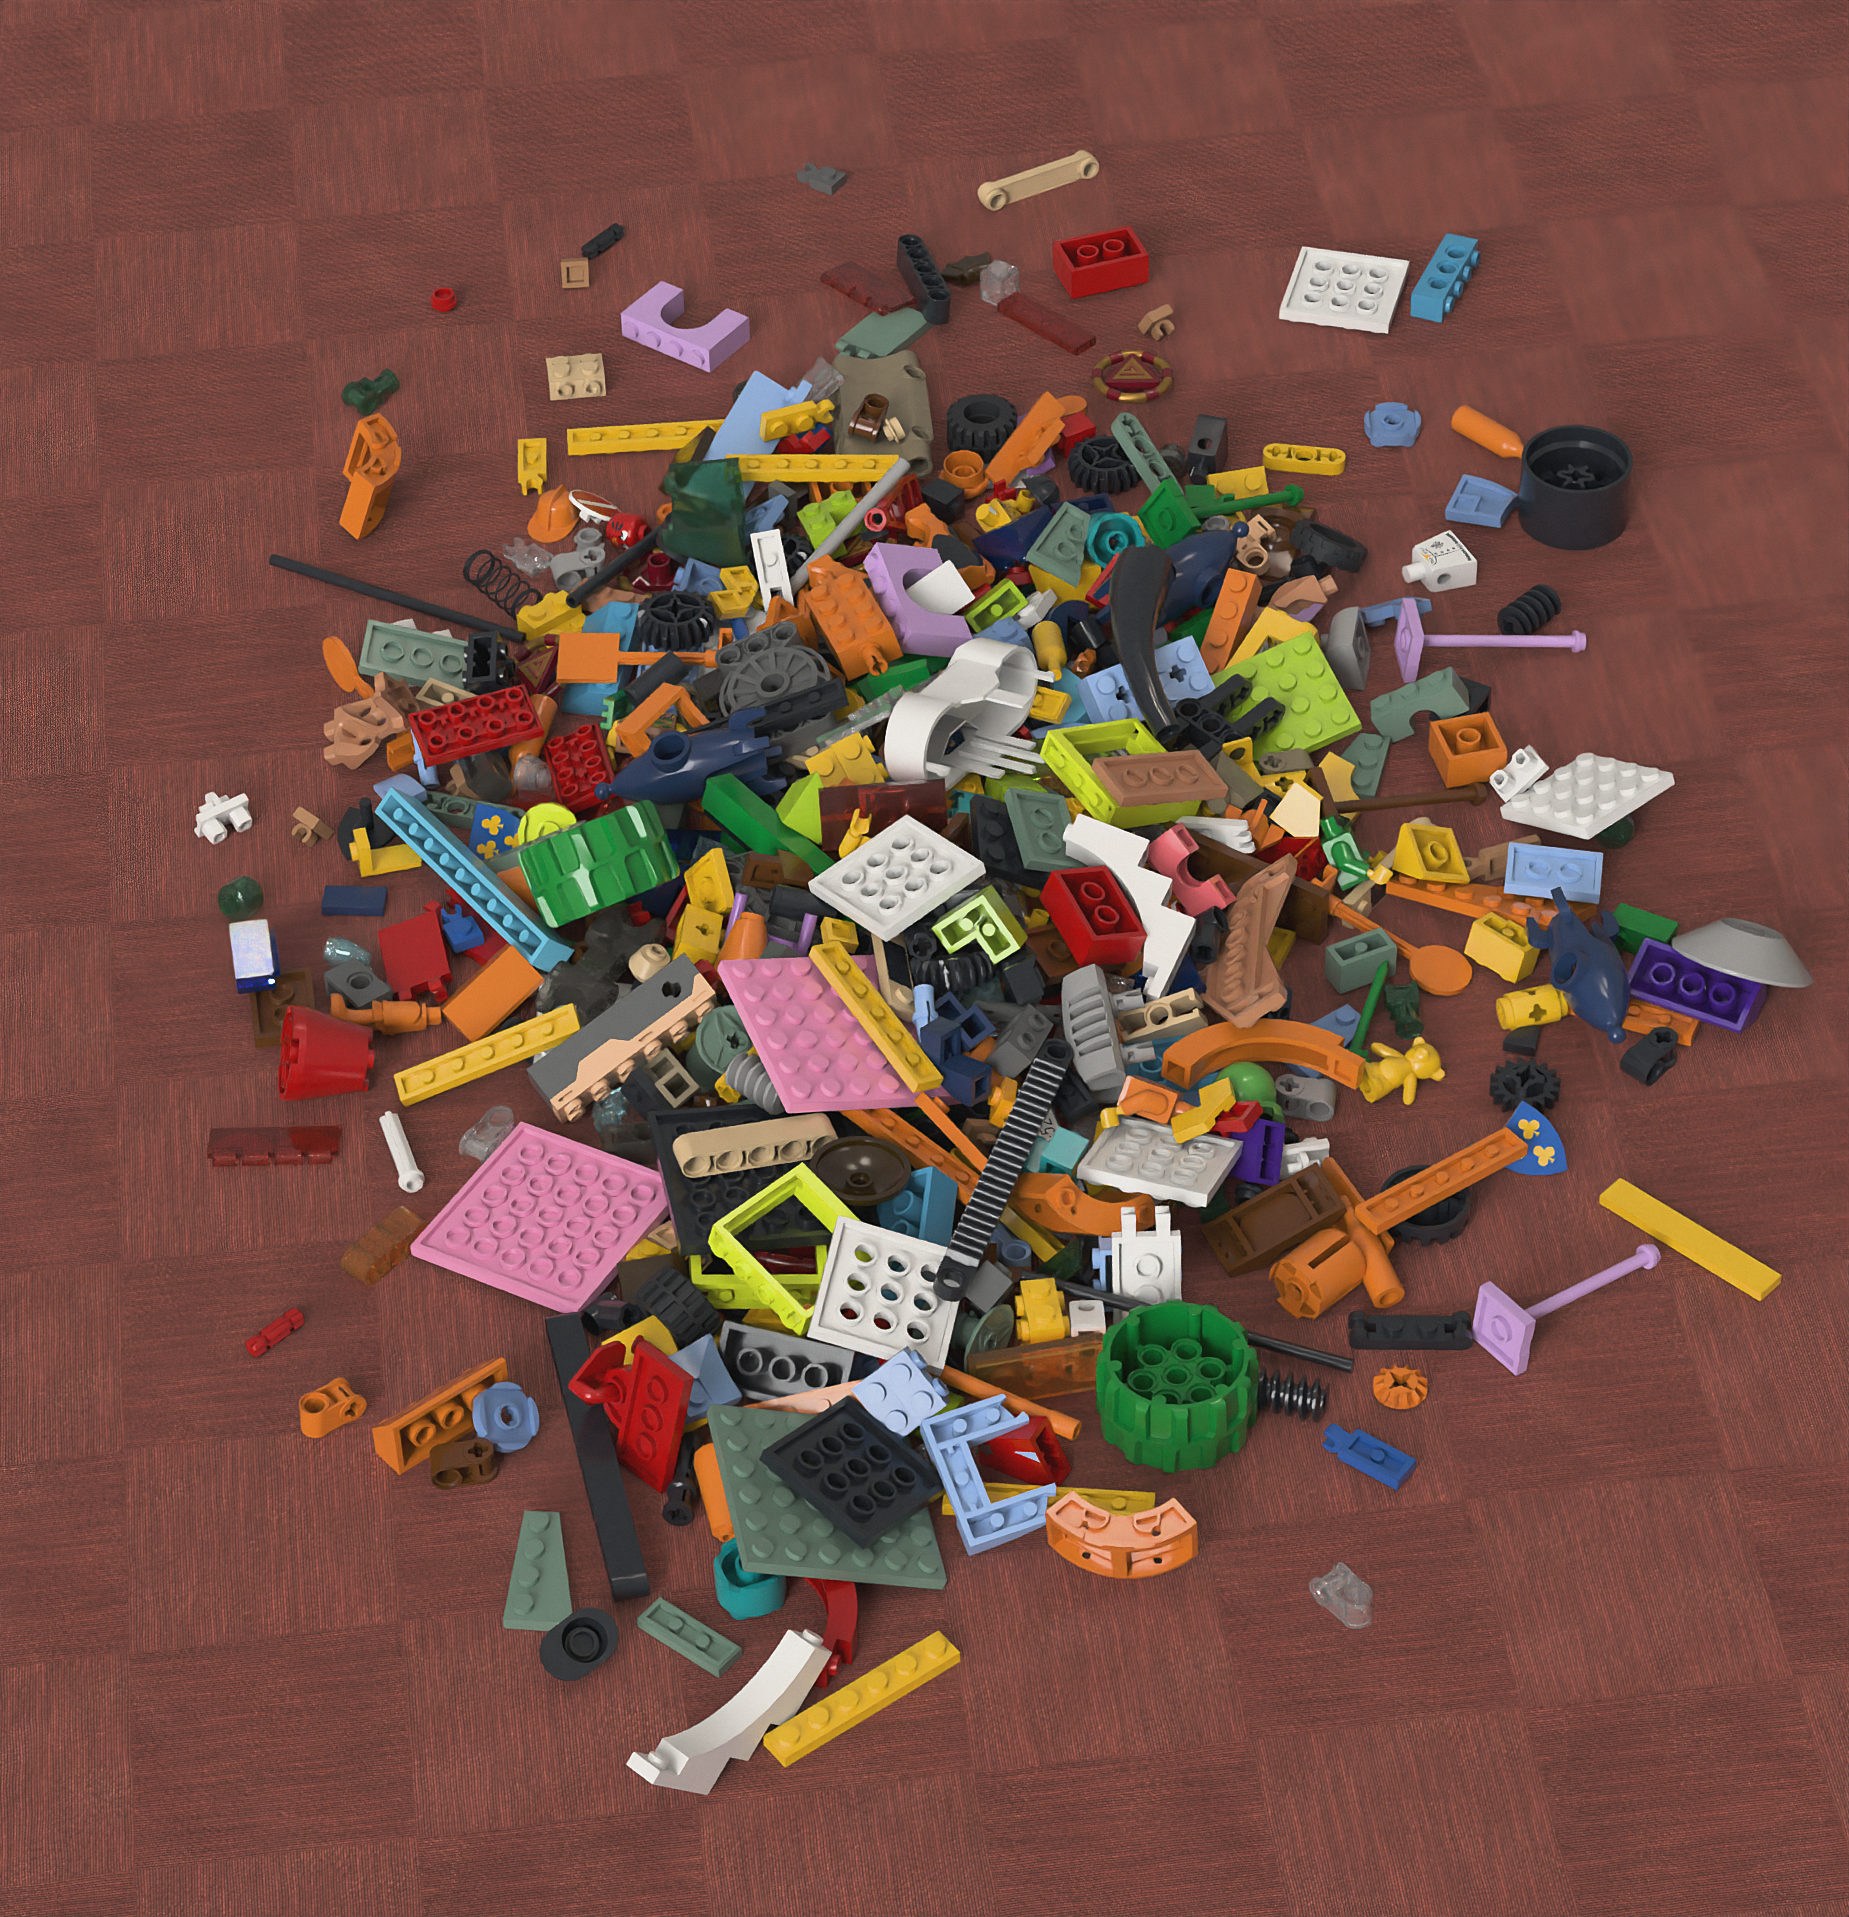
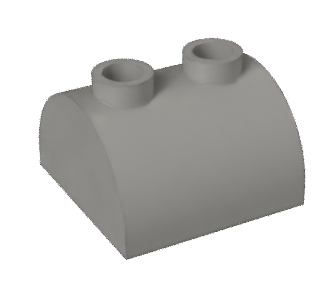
M1359 606L1349 607L1339 611L1332 618L1329 633L1321 635V647L1323 652H1325L1323 655L1341 688L1365 690L1372 652Z

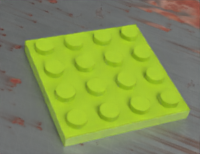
M1311 631L1305 632L1210 676L1215 689L1235 674H1240L1253 685L1249 697L1224 717L1232 724L1267 697H1273L1285 705L1286 710L1282 720L1252 744L1253 763L1260 775L1259 759L1263 754L1289 751L1295 748H1301L1311 753L1362 729L1360 720Z

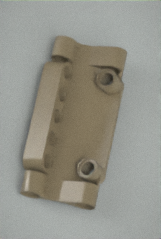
M903 350L890 356L875 359L855 358L845 355L835 358L831 365L832 380L829 386V400L835 406V409L830 410L833 417L831 422L832 431L834 432L835 455H899V458L905 459L911 466L905 475L916 473L917 478L928 476L933 468L930 445L934 435L926 374L919 368V360L916 353L910 350ZM879 394L888 399L889 407L886 418L889 420L896 417L906 437L899 440V444L895 440L889 442L883 430H881L875 444L863 436L857 434L851 436L848 434L852 417L855 411L859 409L866 395Z

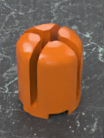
M1339 1229L1320 1230L1273 1265L1269 1272V1281L1274 1278L1276 1288L1280 1294V1297L1276 1300L1286 1312L1296 1319L1305 1316L1315 1320L1362 1283L1367 1263L1361 1248L1354 1240L1347 1244L1349 1236Z

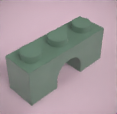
M1452 666L1436 671L1423 679L1408 683L1402 688L1388 694H1383L1370 701L1371 721L1382 736L1391 737V744L1415 734L1414 713L1417 711L1430 710L1435 712L1441 720L1470 710L1468 689Z

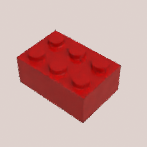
M1127 225L1054 241L1053 270L1071 299L1083 298L1092 294L1110 292L1115 289L1149 282V254L1131 226Z
M1107 866L1052 870L1039 898L1079 967H1086L1092 964L1100 966L1134 962L1148 935Z

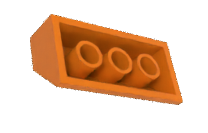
M503 1357L483 1361L472 1369L466 1370L462 1375L447 1384L438 1387L419 1401L411 1403L407 1408L389 1419L380 1422L372 1428L375 1452L401 1475L429 1458L430 1450L435 1445L454 1443L475 1430L472 1416L473 1400L477 1394L483 1392L487 1387L500 1382H509L506 1360Z

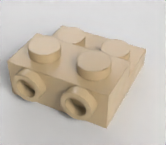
M601 353L546 358L551 401L606 396L605 374Z

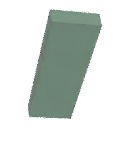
M661 1597L637 1618V1627L718 1678L742 1657L741 1647Z

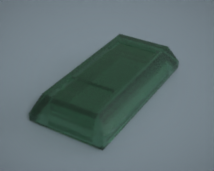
M1075 1239L1034 1272L1062 1280L1069 1279L1083 1268L1082 1247L1079 1240Z

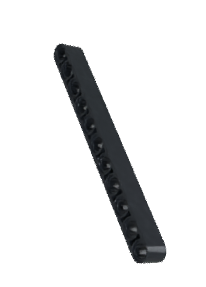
M579 1312L546 1317L545 1326L614 1603L650 1596L647 1573L603 1403L588 1406L568 1389L571 1379L590 1357Z

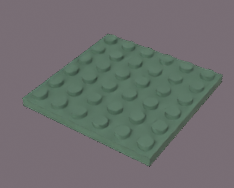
M710 1404L706 1415L743 1572L939 1590L944 1588L947 1578L927 1506L863 1550L759 1460L764 1449L817 1415ZM849 1434V1435H848V1436L851 1437V1438H856V1437H855L854 1435H852V1434ZM906 1435L901 1441L911 1448L908 1435ZM827 1448V1450L835 1452L832 1448ZM878 1456L873 1457V1458H875V1459H877V1460H881V1461H882V1459L879 1458ZM805 1462L810 1466H814L811 1462ZM854 1470V1471H853V1472L856 1473V1474L862 1475V1474H861L859 1471H857V1470ZM904 1478L899 1479L902 1482L908 1483ZM836 1484L831 1485V1486H833V1487H835V1488L841 1489V1488H840L838 1485H836ZM883 1492L878 1493V1494H880L881 1496L888 1497V1496H887L886 1494H884ZM862 1506L857 1507L858 1509H860V1510H862V1511H866V1509L863 1508Z

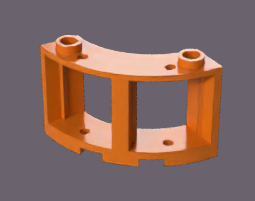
M380 413L358 420L342 472L349 479L351 485L339 524L357 540L366 537L380 524L401 461V447H398L396 442L397 434Z
M664 682L615 728V731L626 748L636 758L649 749L651 744L644 731L673 704L693 728L710 723V721L690 700L691 696L685 688ZM702 799L686 803L703 813Z
M1024 1172L1019 1177L1008 1201L1026 1220L1033 1221L1045 1230L1055 1233L1112 1237L1111 1232H1122L1121 1207H1135L1136 1232L1144 1231L1156 1224V1205L1150 1194L1141 1192L1127 1193L1120 1189L1104 1188L1090 1197L1075 1185L1068 1174Z
M1072 1490L1045 1511L1048 1544L1069 1562L1095 1574L1131 1579L1150 1577L1176 1569L1198 1555L1197 1522L1174 1497L1154 1509L1133 1513V1516H1118L1091 1505ZM1158 1531L1160 1535L1154 1537L1152 1533ZM1084 1553H1089L1091 1556L1090 1558L1085 1559L1082 1555ZM1160 1558L1162 1562L1160 1564L1154 1563V1559Z

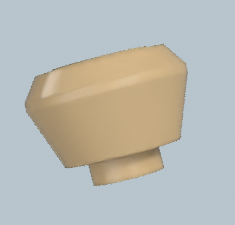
M646 944L630 957L629 968L633 976L644 983L671 963L670 955L659 944Z

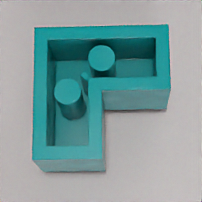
M1059 1126L1050 1142L1038 1136L1021 1175L1024 1172L1068 1174L1075 1185H1077L1080 1180L1076 1178L1077 1168L1086 1155L1089 1140L1075 1131H1068Z

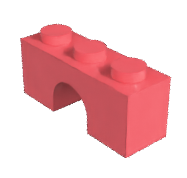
M1179 823L1149 844L1148 864L1154 870L1159 871L1161 875L1173 879L1172 895L1177 896L1183 904V910L1187 916L1194 917L1213 906H1218L1221 910L1225 909L1237 898L1219 874L1204 882L1195 880L1189 874L1187 869L1188 858L1200 847L1184 825Z

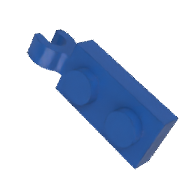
M1331 1423L1323 1433V1435L1328 1437L1322 1444L1326 1450L1332 1453L1338 1452L1339 1460L1395 1490H1398L1416 1469V1459L1358 1428L1353 1434H1350L1340 1426Z

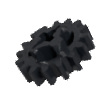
M1518 1057V1062L1515 1064L1510 1060H1506L1505 1068L1499 1065L1496 1066L1495 1073L1490 1075L1489 1096L1493 1097L1494 1105L1502 1104V1112L1504 1113L1510 1109L1515 1111L1523 1100L1544 1115L1545 1108L1553 1110L1554 1102H1559L1561 1080L1556 1078V1070L1547 1071V1063L1536 1065V1059L1534 1058L1529 1063H1524L1523 1058Z

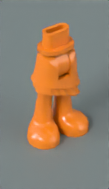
M339 993L330 994V1015L372 1028L373 1031L381 1030L384 1035L390 1034V1036H393L397 1033L419 1032L425 1030L426 1025H440L441 1008L426 1007V1002H422L421 1006H419L415 1001L383 1000L379 1002L372 1000V1009L352 1010L346 1007L342 995Z

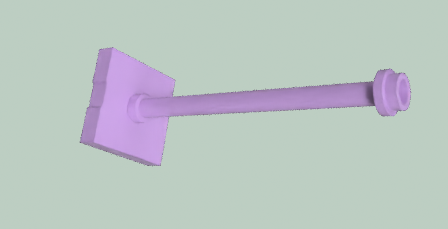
M1403 598L1394 648L1403 682L1413 683L1416 682L1423 647H1571L1573 653H1578L1586 648L1585 633H1580L1579 630H1573L1572 635H1424L1415 599Z
M1642 1244L1637 1248L1636 1255L1525 1310L1489 1281L1479 1288L1471 1332L1472 1338L1517 1376L1527 1370L1529 1349L1533 1339L1536 1319L1642 1266L1646 1269L1655 1267L1661 1259L1660 1252L1653 1244Z

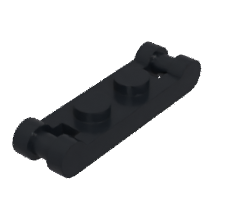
M1358 1310L1351 1312L1348 1316V1326L1351 1329L1349 1345L1354 1349L1466 1350L1473 1344L1472 1333L1469 1331L1472 1326L1471 1316L1464 1311L1455 1312L1451 1316L1368 1315L1366 1312Z

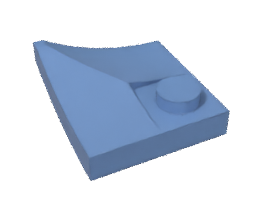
M1463 474L1445 509V519L1501 528L1509 513L1518 506L1519 495L1495 482Z
M710 1333L684 1349L668 1356L669 1359L694 1377L685 1425L707 1417L706 1413L710 1404L734 1406L741 1400L743 1395L725 1368L713 1336Z

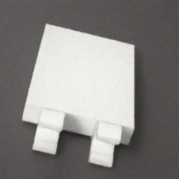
M1155 1206L1156 1231L1137 1232L1135 1207H1121L1122 1232H1111L1113 1294L1153 1305L1166 1303V1299L1181 1300L1180 1230L1170 1231L1169 1206ZM1113 1308V1325L1119 1324L1129 1315V1312Z

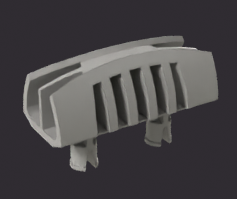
M1092 964L1063 977L1062 1016L1065 1038L1074 1051L1072 1063L1076 1075L1097 1103H1117L1127 1078L1125 1069H1128V1065L1156 1060L1152 1039L1126 1047L1119 1044L1114 1020V1017H1117L1116 1013L1145 1008L1141 988L1112 995L1111 992H1108L1103 970L1096 964Z

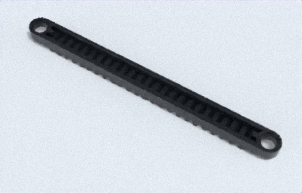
M1052 1038L1043 1042L947 1247L933 1283L934 1293L945 1301L958 1302L966 1296L1069 1069L1074 1051L1067 1042L1061 1039ZM1048 1053H1057L1061 1055L1063 1058H1054L1050 1056ZM944 1280H953L960 1286H948L944 1283Z

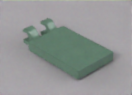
M888 299L883 305L879 306L840 338V341L835 344V349L841 352L835 358L843 355L853 357L856 354L857 358L875 359L896 354L913 344L930 330L933 324L928 323L921 312Z

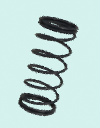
M486 549L473 553L464 565L463 577L466 581L477 587L489 600L496 602L497 606L505 610L516 622L517 615H515V609L524 603L529 593L537 594L535 605L538 604V601L540 603L543 600L542 594L537 589H530L527 581H521L519 574L512 573L510 567L506 565L502 566L501 560L495 558L493 553ZM480 554H489L491 559L482 565L477 574V579L471 580L469 572L473 561ZM491 561L487 573L479 578L484 566ZM495 561H498L500 567L494 570ZM502 568L508 569L509 574L499 582L496 591L488 592V585L499 577ZM499 570L497 576L490 581L492 575ZM511 576H516L519 581L508 590L505 599L498 600L497 593L507 586ZM488 578L486 584L479 585L480 582ZM508 578L505 585L499 589L501 583ZM521 583L526 584L528 589L516 597L511 608H507V600L515 595ZM518 585L513 594L508 597L510 591ZM495 594V599L491 598L490 595ZM526 595L522 602L518 604V602ZM499 602H504V607Z

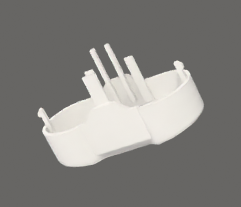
M984 637L967 641L956 648L947 668L919 693L905 692L894 706L888 721L884 745L885 764L888 774L897 783L944 779L945 792L970 772L996 779L1001 778L1005 774V770L993 768L992 766L994 765L1034 774L1036 772L1035 766L1003 757L1009 755L1042 764L1046 763L1039 754L1029 752L1036 746L1035 742L1011 737V735L1024 723L1029 715L1035 699L1038 679L1054 682V672L1039 671L1033 653L1026 647ZM960 729L965 741L949 755H944L950 736Z

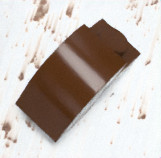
M779 849L776 856L749 852L741 876L742 885L772 890L775 884L779 883L810 891L808 882L814 879L813 871L806 861L795 854Z

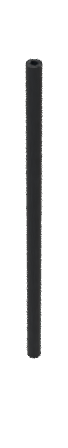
M272 554L269 559V564L468 628L481 632L498 631L500 637L519 644H523L526 640V633L276 554Z
M1023 1269L1020 1281L1052 1277ZM1054 1277L1057 1291H1063V1294L1079 1299L1101 1300L1105 1306L1127 1312L1139 1305L1146 1307L1153 1305ZM1248 1331V1345L1348 1373L1351 1372L1353 1359Z

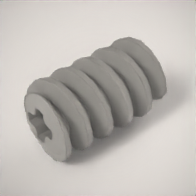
M745 1052L739 1053L734 1057L726 1071V1084L732 1089H736L741 1095H745L746 1098L755 1102L759 1107L764 1108L769 1114L777 1115L783 1113L785 1108L760 1057L757 1054H752L748 1057V1054Z

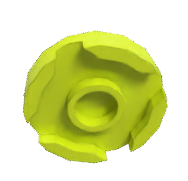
M554 802L540 803L530 808L522 817L518 828L519 844L522 845L578 821L575 815L563 805Z

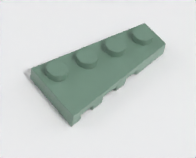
M524 1510L503 1624L506 1629L550 1631L572 1614L559 1512Z

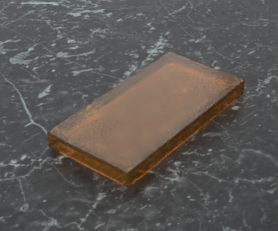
M1103 1333L967 1355V1374L1029 1401L1096 1389V1357L1102 1352ZM968 1394L969 1405L982 1401V1399Z

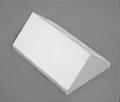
M950 560L905 590L917 605L927 611L938 614L952 615L975 599Z

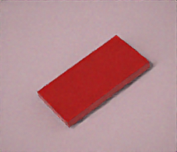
M524 684L408 714V722L427 767L544 736L543 726Z
M598 722L591 725H582L575 732L563 737H554L547 744L543 745L560 805L565 806L575 814L605 801L595 796V786L600 782L611 784L616 775ZM611 794V796H610L608 799H610V798H612V797H614V796H617V795H616V794Z

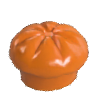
M968 450L955 451L949 454L944 460V468L938 477L963 489L964 500L980 496L985 492L990 481L984 474L985 469L982 458L977 453Z

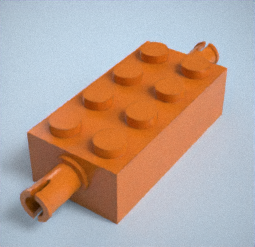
M854 570L850 573H844L835 579L832 572L824 571L827 577L825 579L822 573H820L816 579L818 586L802 595L815 626L847 680L850 681L868 672L874 676H880L877 668H880L884 674L887 671L888 663L902 657L903 654L892 626L857 570Z

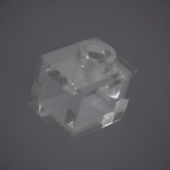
M998 259L980 272L981 299L1004 308L1019 296V268Z

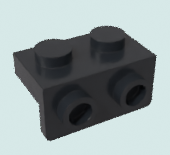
M640 1066L629 1073L620 1092L646 1123L648 1111L675 1110Z

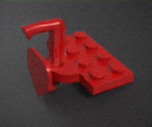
M638 1335L631 1346V1353L635 1354L633 1365H624L626 1346L620 1341H612L598 1347L569 1382L568 1389L588 1406L603 1403L610 1420L619 1429L615 1448L617 1460L658 1493L662 1494L667 1491L668 1484L673 1480L694 1377L669 1359L668 1355L655 1345L646 1341L642 1335Z

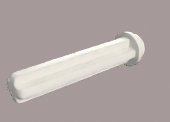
M386 1111L385 1115L380 1117L379 1122L399 1173V1186L407 1192H417L423 1186L424 1174L417 1168L398 1115L396 1113L392 1114L391 1111Z

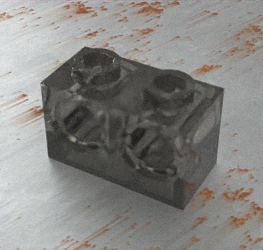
M496 749L458 759L467 787L485 802L496 804L498 801L505 799L510 791L514 789L503 755Z

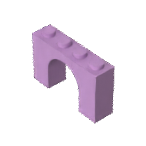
M660 281L621 313L622 336L709 373L750 340L749 317L728 308L702 327L679 329L670 326L669 324L685 312L684 295L682 289Z
M876 542L863 563L882 612L893 628L902 653L952 658L956 648L973 639L964 616L927 611L917 605L904 589L909 588L943 564L938 550Z

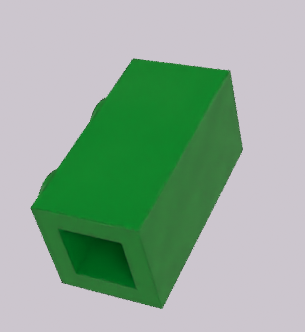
M1620 903L1614 913H1611L1619 924V936L1613 944L1617 949L1633 955H1637L1645 937L1672 946V938L1678 936V922L1627 904Z

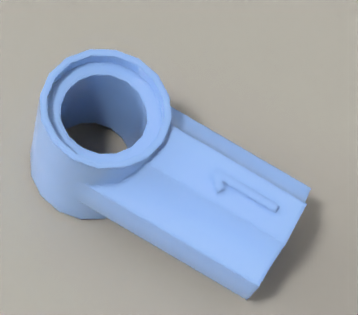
M999 1222L990 1243H997V1261L1005 1267H1031L1030 1245L1023 1240H1018L1005 1224Z

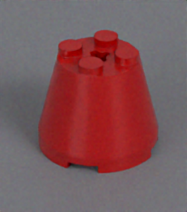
M304 1005L288 1006L280 1038L282 1046L277 1075L279 1099L288 1102H298L354 1092H367L369 1074L366 1073V1069H372L374 1064V1049H368L372 1044L373 1029Z

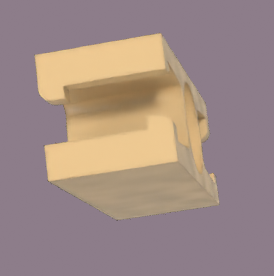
M1193 987L1145 1003V1008L1117 1013L1119 1022L1126 1029L1121 1032L1125 1044L1188 1035L1209 1026L1207 1017L1199 1010L1204 1008L1203 1000ZM1193 1009V1013L1179 1016L1180 1014ZM1168 1016L1165 1023L1158 1025L1163 1017ZM1147 1025L1145 1028L1134 1032L1133 1028Z

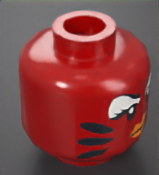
M618 512L609 520L606 527V535L612 546L622 550L629 549L651 532V527L643 515L628 512Z

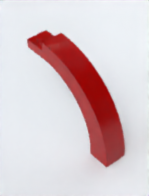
M802 1577L819 1595L828 1615L827 1626L822 1637L824 1641L821 1645L831 1651L832 1654L813 1686L827 1689L832 1676H838L842 1663L852 1665L857 1651L859 1620L855 1583L852 1581Z

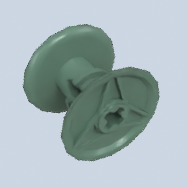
M734 1005L715 1008L703 1017L697 1027L696 1042L686 1056L685 1069L700 1086L701 1090L698 1093L716 1090L714 1087L716 1081L727 1071L734 1057L739 1053H747L754 1045Z
M960 1300L949 1345L956 1351L965 1350L963 1359L964 1373L982 1380L996 1367L1004 1354L1013 1329L1014 1312L1010 1305L998 1304L991 1308L981 1319H978L974 1311L971 1310L968 1314L961 1310L963 1300ZM925 1302L921 1308L923 1311L931 1309L928 1302ZM914 1328L912 1338L919 1340L923 1339L924 1335L920 1330Z

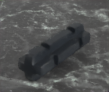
M614 223L581 247L582 256L588 257L589 260L593 259L624 236L623 226Z

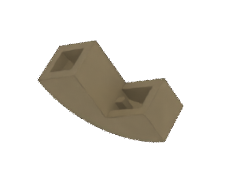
M667 1047L642 1068L675 1109L681 1107L701 1090L700 1086Z

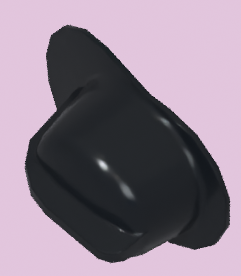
M594 1607L581 1608L570 1614L544 1636L539 1648L540 1661L545 1670L554 1678L563 1681H576L583 1678L606 1661L616 1650L619 1640L618 1627L613 1618L605 1611Z

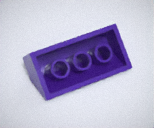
M1646 937L1628 972L1631 989L1630 997L1739 1034L1756 1021L1767 997L1766 984L1708 968L1684 957L1673 949L1672 946Z

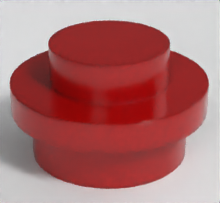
M448 287L435 289L430 298L431 307L440 312L450 311L458 303L454 291Z

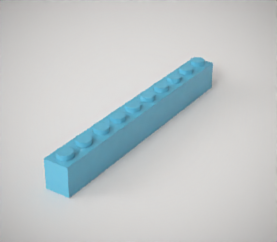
M391 787L375 810V813L509 944L513 945L531 965L557 976L574 952V949L553 929L547 927L541 917L417 798Z

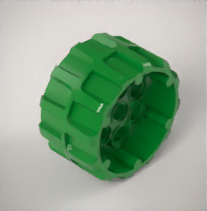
M650 800L634 803L532 845L518 853V862L530 892L534 897L545 925L550 929L557 928L676 879L680 875V868L669 843V838L655 804Z
M1166 1299V1303L1147 1307L1139 1305L1129 1310V1315L1119 1324L1110 1325L1103 1335L1102 1352L1096 1357V1410L1101 1418V1433L1104 1439L1109 1444L1117 1445L1125 1453L1126 1460L1135 1465L1145 1464L1162 1469V1473L1176 1474L1179 1470L1201 1468L1202 1471L1215 1467V1462L1227 1456L1230 1452L1236 1454L1246 1444L1247 1427H1253L1257 1419L1259 1360L1256 1350L1248 1348V1331L1239 1321L1232 1322L1229 1318L1218 1312V1307L1207 1303L1202 1306L1185 1303L1180 1299Z

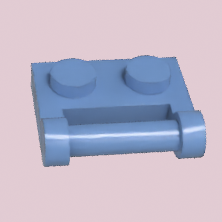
M780 494L749 510L728 540L729 550L735 554L740 553L751 544L750 534L774 530L773 526L784 517L785 513L783 510L789 501Z

